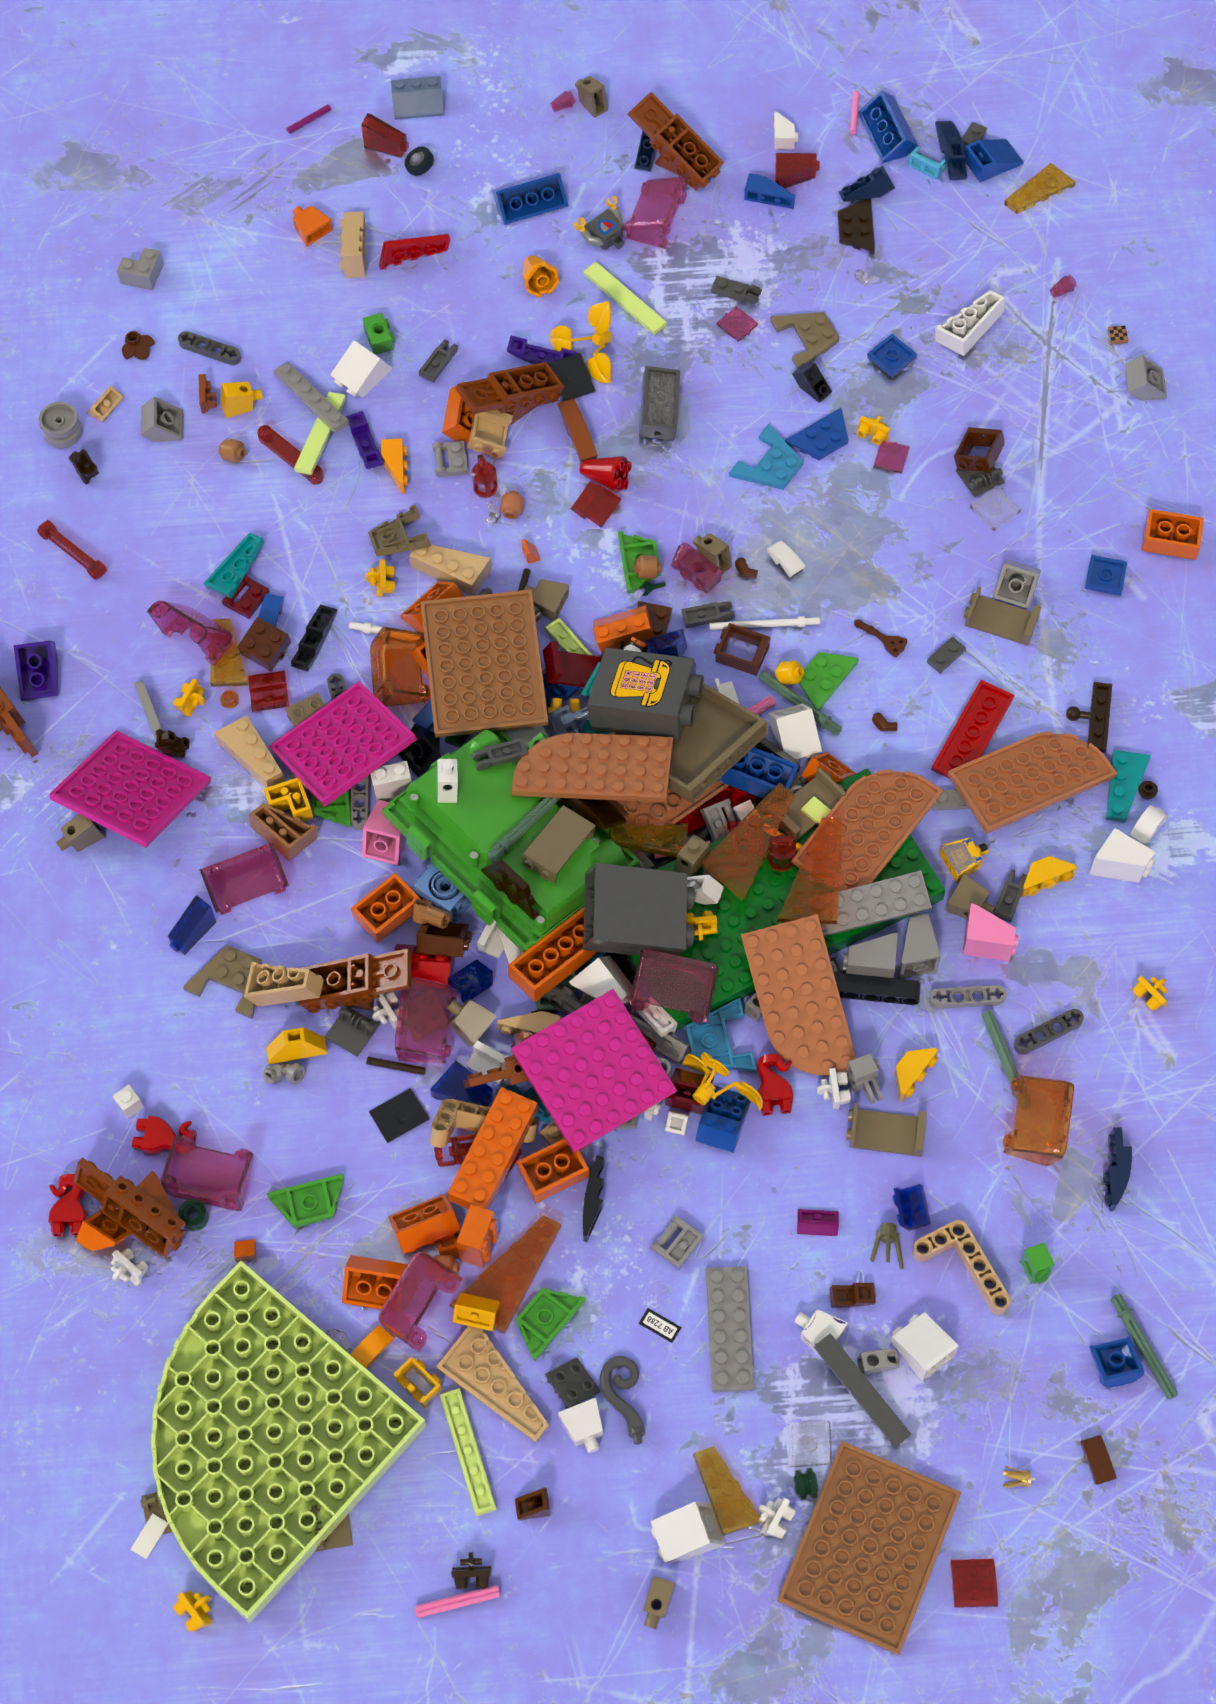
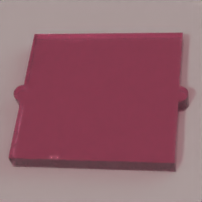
M736 306L729 313H725V316L717 322V326L739 342L746 335H750V332L758 326V323Z
M883 441L879 446L873 467L884 469L887 472L892 471L902 474L910 447L897 444V442Z

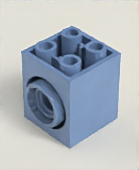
M431 862L427 865L423 875H419L413 883L414 892L420 899L429 900L432 906L449 912L451 923H456L472 904Z

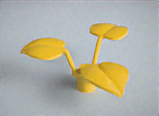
M610 301L594 304L588 311L589 324L595 327L594 330L596 331L593 336L571 338V329L564 325L555 327L550 333V342L555 351L561 352V348L572 350V342L592 340L594 344L600 346L593 353V358L588 359L587 368L591 377L601 383L612 382L611 361L605 353H598L602 348L606 347L605 344H609L612 341V334L609 331L611 305Z
M706 1052L701 1054L702 1060L690 1053L686 1055L682 1065L705 1074L700 1086L692 1095L699 1104L705 1106L710 1098L715 1100L718 1095L735 1086L739 1093L746 1096L747 1099L759 1108V1111L762 1109L763 1100L760 1094L743 1081L740 1083L734 1081L715 1093L714 1090L716 1088L710 1082L716 1072L724 1077L729 1075L728 1069L721 1062L713 1059Z

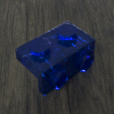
M475 960L448 977V984L461 993V1001L464 1003L467 1000L474 999L493 985V971L479 960Z
M918 1184L904 1189L894 1188L895 1195H893V1201L898 1208L897 1220L899 1225L908 1231L931 1225L923 1185Z

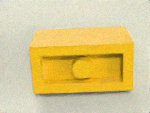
M460 1293L455 1303L452 1322L493 1331L500 1301Z

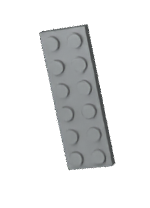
M922 871L807 900L811 916L818 914L824 937L932 909Z
M747 1266L706 1268L712 1392L754 1391Z

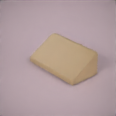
M110 385L87 413L103 422L124 396Z

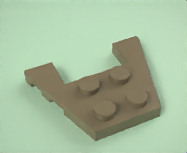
M825 312L770 317V322L776 333L794 327L807 351L792 356V361L797 369L803 363L814 362L816 357L821 353L824 354L839 342V336Z
M416 505L409 507L410 511L405 514L402 512L397 514V519L392 522L386 521L368 532L377 557L431 546L426 532L407 538L404 530V524L420 519Z
M226 945L184 985L183 989L200 997L208 981L211 980L240 992L243 996L235 1011L252 1019L254 1004L247 1000L244 994L251 962L262 964V960Z

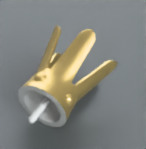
M1005 1465L1009 1469L1018 1471H1003V1475L1008 1478L1018 1479V1481L1004 1483L1003 1487L1005 1488L1017 1486L1030 1487L1031 1480H1036V1478H1031L1030 1470L1021 1471Z

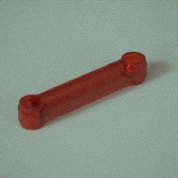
M263 425L259 427L257 432L259 441L294 469L301 452L271 429L270 426ZM316 465L312 475L300 473L314 485L320 484L324 478L323 470L318 465Z
M44 521L36 529L43 539L51 540L86 568L88 574L94 580L100 579L107 571V568L101 561H94L59 533L51 521Z

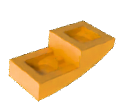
M378 1325L350 1355L367 1369L378 1359L379 1354L393 1342L394 1337Z

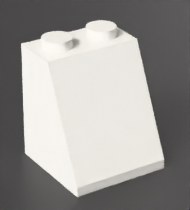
M354 340L330 375L335 378L334 383L341 388L345 385L348 388L347 392L354 397L359 395L363 398L392 370V367Z
M802 703L767 713L777 746L797 761L802 757L812 758L817 756V753L822 752L812 708Z
M407 761L379 767L370 774L376 802L377 800L390 802L408 789L409 784L412 783Z
M1114 828L1095 856L1089 874L1139 883L1143 877L1147 878L1151 872V867L1155 862L1153 859L1155 851Z
M610 955L597 958L569 981L572 986L594 998H598L614 988L625 1006L635 999L633 996L638 993Z
M925 1312L920 1316L916 1314L908 1320L909 1324L904 1328L900 1326L892 1332L893 1336L890 1341L921 1381H924L953 1359L959 1347Z
M695 1501L650 1521L652 1525L651 1532L658 1542V1553L664 1563L673 1564L726 1545L713 1507L709 1503Z

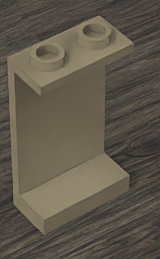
M981 587L977 588L976 593L972 592L969 600L971 606L966 608L963 618H966L965 626L1026 646L1029 645L1040 615L1041 606L1034 605L1032 612L981 596Z
M819 767L814 779L779 807L775 803L769 807L768 817L788 837L797 841L816 825V822L803 813L801 808L815 796L832 810L840 798L846 795V792L840 784L837 785L832 780L828 772H824Z
M563 805L523 853L522 864L528 870L539 874L544 880L555 884L557 874L585 839L590 841L594 836L596 825Z
M854 1103L853 1110L849 1109L848 1121L852 1122L851 1129L847 1128L846 1140L850 1141L849 1148L922 1157L927 1112L919 1111L918 1116L862 1110L858 1109V1103Z

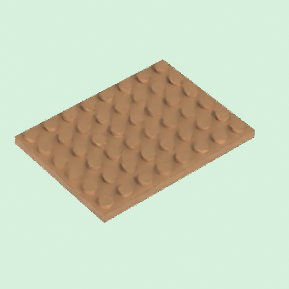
M532 589L421 601L435 738L481 733L483 730L500 731L548 725Z
M841 1441L777 1602L899 1656L961 1492Z

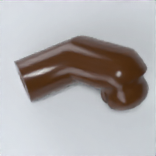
M740 557L735 561V567L741 576L757 578L758 570L749 568L745 558Z
M874 713L872 722L878 730L897 731V722H887L881 713Z

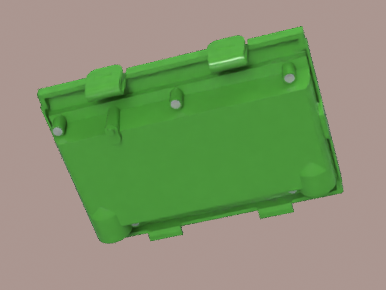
M483 730L452 754L447 752L439 758L457 759V803H437L436 760L431 764L426 773L410 783L408 789L391 800L389 805L382 809V815L406 837L407 845L422 861L427 860L428 855L431 857L430 862L472 902L471 905L474 912L487 925H491L495 920L496 927L524 953L584 907L585 874L596 863L638 867L640 861L610 833V830L614 827L602 829L595 826L594 836L590 841L585 839L558 872L555 884L544 880L536 872L528 870L522 864L523 853L563 805L573 812L575 808L559 802V799L508 849L507 854H503L499 858L529 884L535 901L532 907L539 912V916L533 921L519 906L512 904L503 891H498L494 883L481 872V869L492 863L487 858V853L495 846L496 841H500L545 797L512 796L513 776L520 760L494 767L490 766L482 771L476 769L475 765L482 760L474 761L471 757L474 752L483 750L485 747L512 741L502 730ZM445 785L444 789L449 790L450 785Z

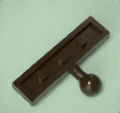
M1093 682L1090 712L1080 711L1078 707L1071 706L1066 710V717L1070 721H1076L1079 718L1089 719L1087 743L1088 745L1092 743L1102 753H1106L1112 684Z

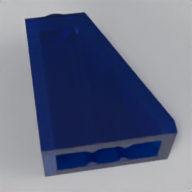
M683 629L648 639L650 651L654 654L683 657L687 649Z
M197 895L168 935L169 946L178 953L180 951L184 955L216 923L211 906Z
M455 1061L431 1087L430 1093L431 1097L441 1101L455 1099L488 1106L493 1100V1089L486 1083L465 1088L463 1081L468 1079L467 1075L473 1073L458 1061Z

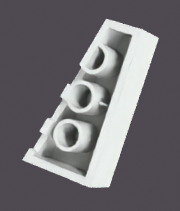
M989 290L973 301L971 306L961 309L958 315L955 317L951 316L947 319L946 323L936 326L935 341L965 356L1003 314L1005 310V297Z

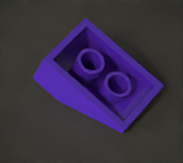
M49 640L13 645L21 701L58 696V662L55 642Z

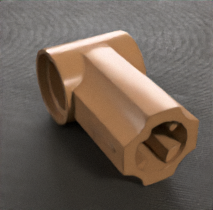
M417 899L414 901L412 920L415 923H429L442 929L447 927L451 920V915L448 911L432 906L429 900Z

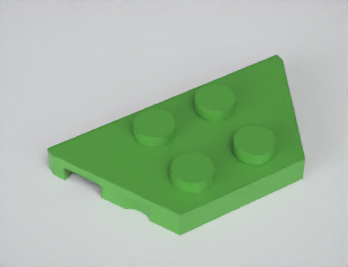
M618 531L627 594H631L644 583L654 580L638 578L637 574L634 573V561L640 555L656 556L659 562L657 544L655 540L644 539L637 535L632 537L625 535L623 531Z
M823 652L816 654L804 669V675L798 683L801 689L805 691L807 699H810L816 709L821 710L858 664L859 659L857 657Z
M349 790L325 807L311 793V810L313 815L351 827Z
M342 1173L268 1192L267 1196L294 1228L333 1219L343 1187L344 1175Z
M541 1288L515 1319L535 1362L586 1302L585 1297L568 1295V1293L554 1292L550 1289Z

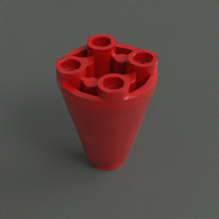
M624 456L587 459L581 462L579 471L584 477L610 490L620 492L622 489L626 490L628 488V473L631 471L632 463Z

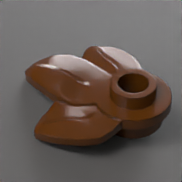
M130 331L126 334L122 354L125 359L135 356L140 360H145L149 357L148 347L153 346L155 341L149 335H140L136 331Z

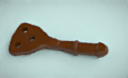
M860 619L854 621L856 628H860L866 631L867 634L877 637L883 643L886 651L893 657H897L904 651L907 645L906 638L886 636L872 625L870 626Z

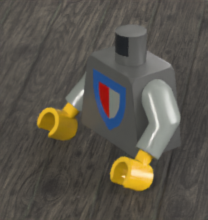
M614 195L612 196L613 204L610 203L609 198L605 202L608 207H611V211L607 209L587 224L582 217L573 224L576 230H581L580 233L587 244L600 247L603 250H607L611 246L621 249L625 243L622 240L624 230L623 218L619 208H616L617 197Z

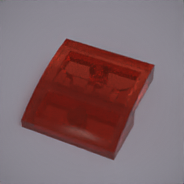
M589 482L570 509L584 520L589 518L602 528L622 499L609 490Z
M285 670L248 676L252 712L289 707Z
M994 1559L950 1560L954 1608L998 1606Z

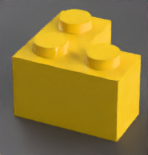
M298 778L264 788L269 806L281 811L290 809L293 818L297 817L301 819V822L314 819L304 787Z

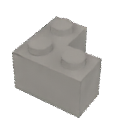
M144 247L139 261L122 257L117 269L120 284L153 291L164 265L161 251Z

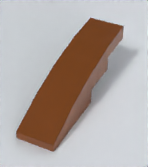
M575 399L558 403L557 405L568 436L571 438L574 450L576 449L580 463L583 460L596 459L598 457L596 449Z

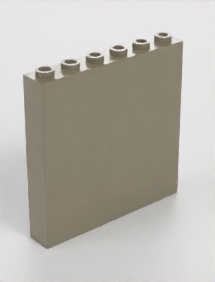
M704 684L701 698L693 697L691 704H695L696 707L693 726H684L680 741L673 740L668 789L691 803L695 802L768 735V724L765 719ZM610 732V733H609V734H613V735H631V734H623V733H616V732Z

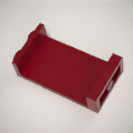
M551 641L543 650L548 683L584 688L598 662H601L604 652L598 657L559 651L558 642Z

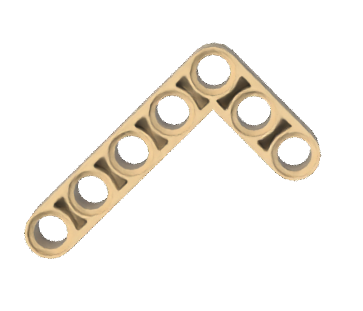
M455 1099L443 1100L432 1122L430 1144L438 1148L447 1146L455 1127L478 1132L490 1107ZM536 1118L523 1141L525 1143H531L536 1139L538 1124Z
M953 1221L919 1238L915 1242L912 1255L919 1262L927 1261L954 1247L990 1310L996 1315L1006 1313L1010 1305V1297L964 1221ZM960 1229L963 1234L956 1235L953 1230ZM938 1237L945 1240V1243L938 1244L935 1239ZM969 1246L974 1252L967 1253L963 1247ZM924 1247L927 1249V1253H920L917 1248ZM980 1264L984 1270L978 1271L974 1268V1265ZM991 1282L994 1288L988 1289L984 1283ZM995 1300H1002L1005 1306H997Z

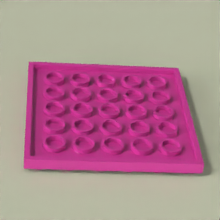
M358 681L269 745V747L325 807L415 742L417 738L375 695Z
M116 730L50 793V799L147 848L211 783V777Z
M614 988L510 1049L573 1153L578 1152L677 1092L674 1084Z

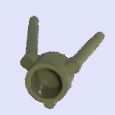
M882 1223L880 1225V1231L876 1232V1240L870 1261H874L880 1240L882 1239V1242L886 1243V1262L889 1263L891 1243L895 1241L899 1267L903 1269L899 1233L896 1232L897 1226L895 1224Z

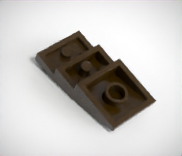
M560 798L559 802L575 808V813L602 829L626 823L625 817L608 800Z

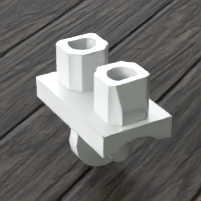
M394 992L385 995L380 994L378 1003L382 1009L379 1006L373 1008L375 1011L372 1015L373 1021H381L382 1025L388 1022L385 1018L387 1017L394 1030L400 1028L399 1023L407 1018L404 1008L401 1006L394 1011L391 1009V1006L398 1003Z
M835 1068L829 1069L830 1075H828L829 1085L826 1079L821 1080L822 1086L817 1087V1094L823 1095L824 1100H829V1094L831 1093L833 1109H839L841 1104L850 1103L851 1100L849 1090L839 1091L838 1086L848 1084L847 1072H836Z
M129 1248L121 1252L115 1250L112 1253L114 1257L111 1261L113 1265L111 1270L114 1272L112 1279L115 1282L122 1279L125 1283L129 1280L138 1287L142 1283V1277L148 1271V1265L141 1260L134 1265L131 1261L134 1260L135 1255Z
M777 1498L775 1503L769 1500L766 1506L759 1505L758 1510L762 1513L759 1520L764 1522L760 1530L761 1534L764 1536L771 1535L778 1539L783 1538L786 1528L779 1524L781 1517L791 1521L796 1513V1510L789 1505L790 1501L788 1499Z

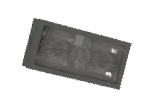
M645 366L642 378L640 437L674 441L678 419L680 370Z

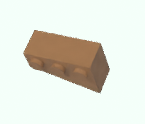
M265 803L249 814L250 827L288 861L317 839V826L313 824L310 826L301 822V819L297 817L294 819L287 816L285 812Z

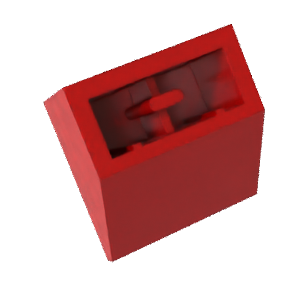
M415 948L411 959V982L449 985L452 978L454 957L416 953Z

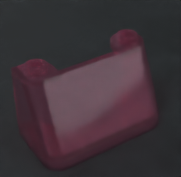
M674 177L650 179L646 183L643 182L641 194L632 216L625 223L626 239L665 249L668 243L666 235L671 231V223L679 204H684L687 198V179Z
M160 600L153 603L147 610L152 620L167 637H170L173 632H178L182 635L187 628L190 629L189 636L191 640L198 644L206 655V660L214 666L234 643V637L229 630L190 606Z
M273 842L199 869L216 913L220 912L221 915L231 912V907L273 891L275 894L286 891L285 887L289 886Z
M643 949L638 960L630 1006L636 1010H644V1008H648L649 1004L686 1012L692 1022L707 1023L718 981V967L709 962Z
M411 976V988L401 990L395 1034V1051L399 1061L446 1064L447 1057L451 1055V1045L447 1043L450 1011L446 1007L451 1000L455 999L457 1001V990H454L453 986Z
M175 1136L160 1182L165 1192L170 1196L229 1210L242 1211L254 1155L247 1149H240V1151H235L234 1154L202 1148L198 1147L193 1142V1138L189 1136Z
M424 1252L416 1253L411 1258L378 1315L380 1324L408 1346L420 1352L426 1343L427 1335L422 1328L417 1326L438 1289L445 1293H452L457 1290L463 1278L454 1269Z

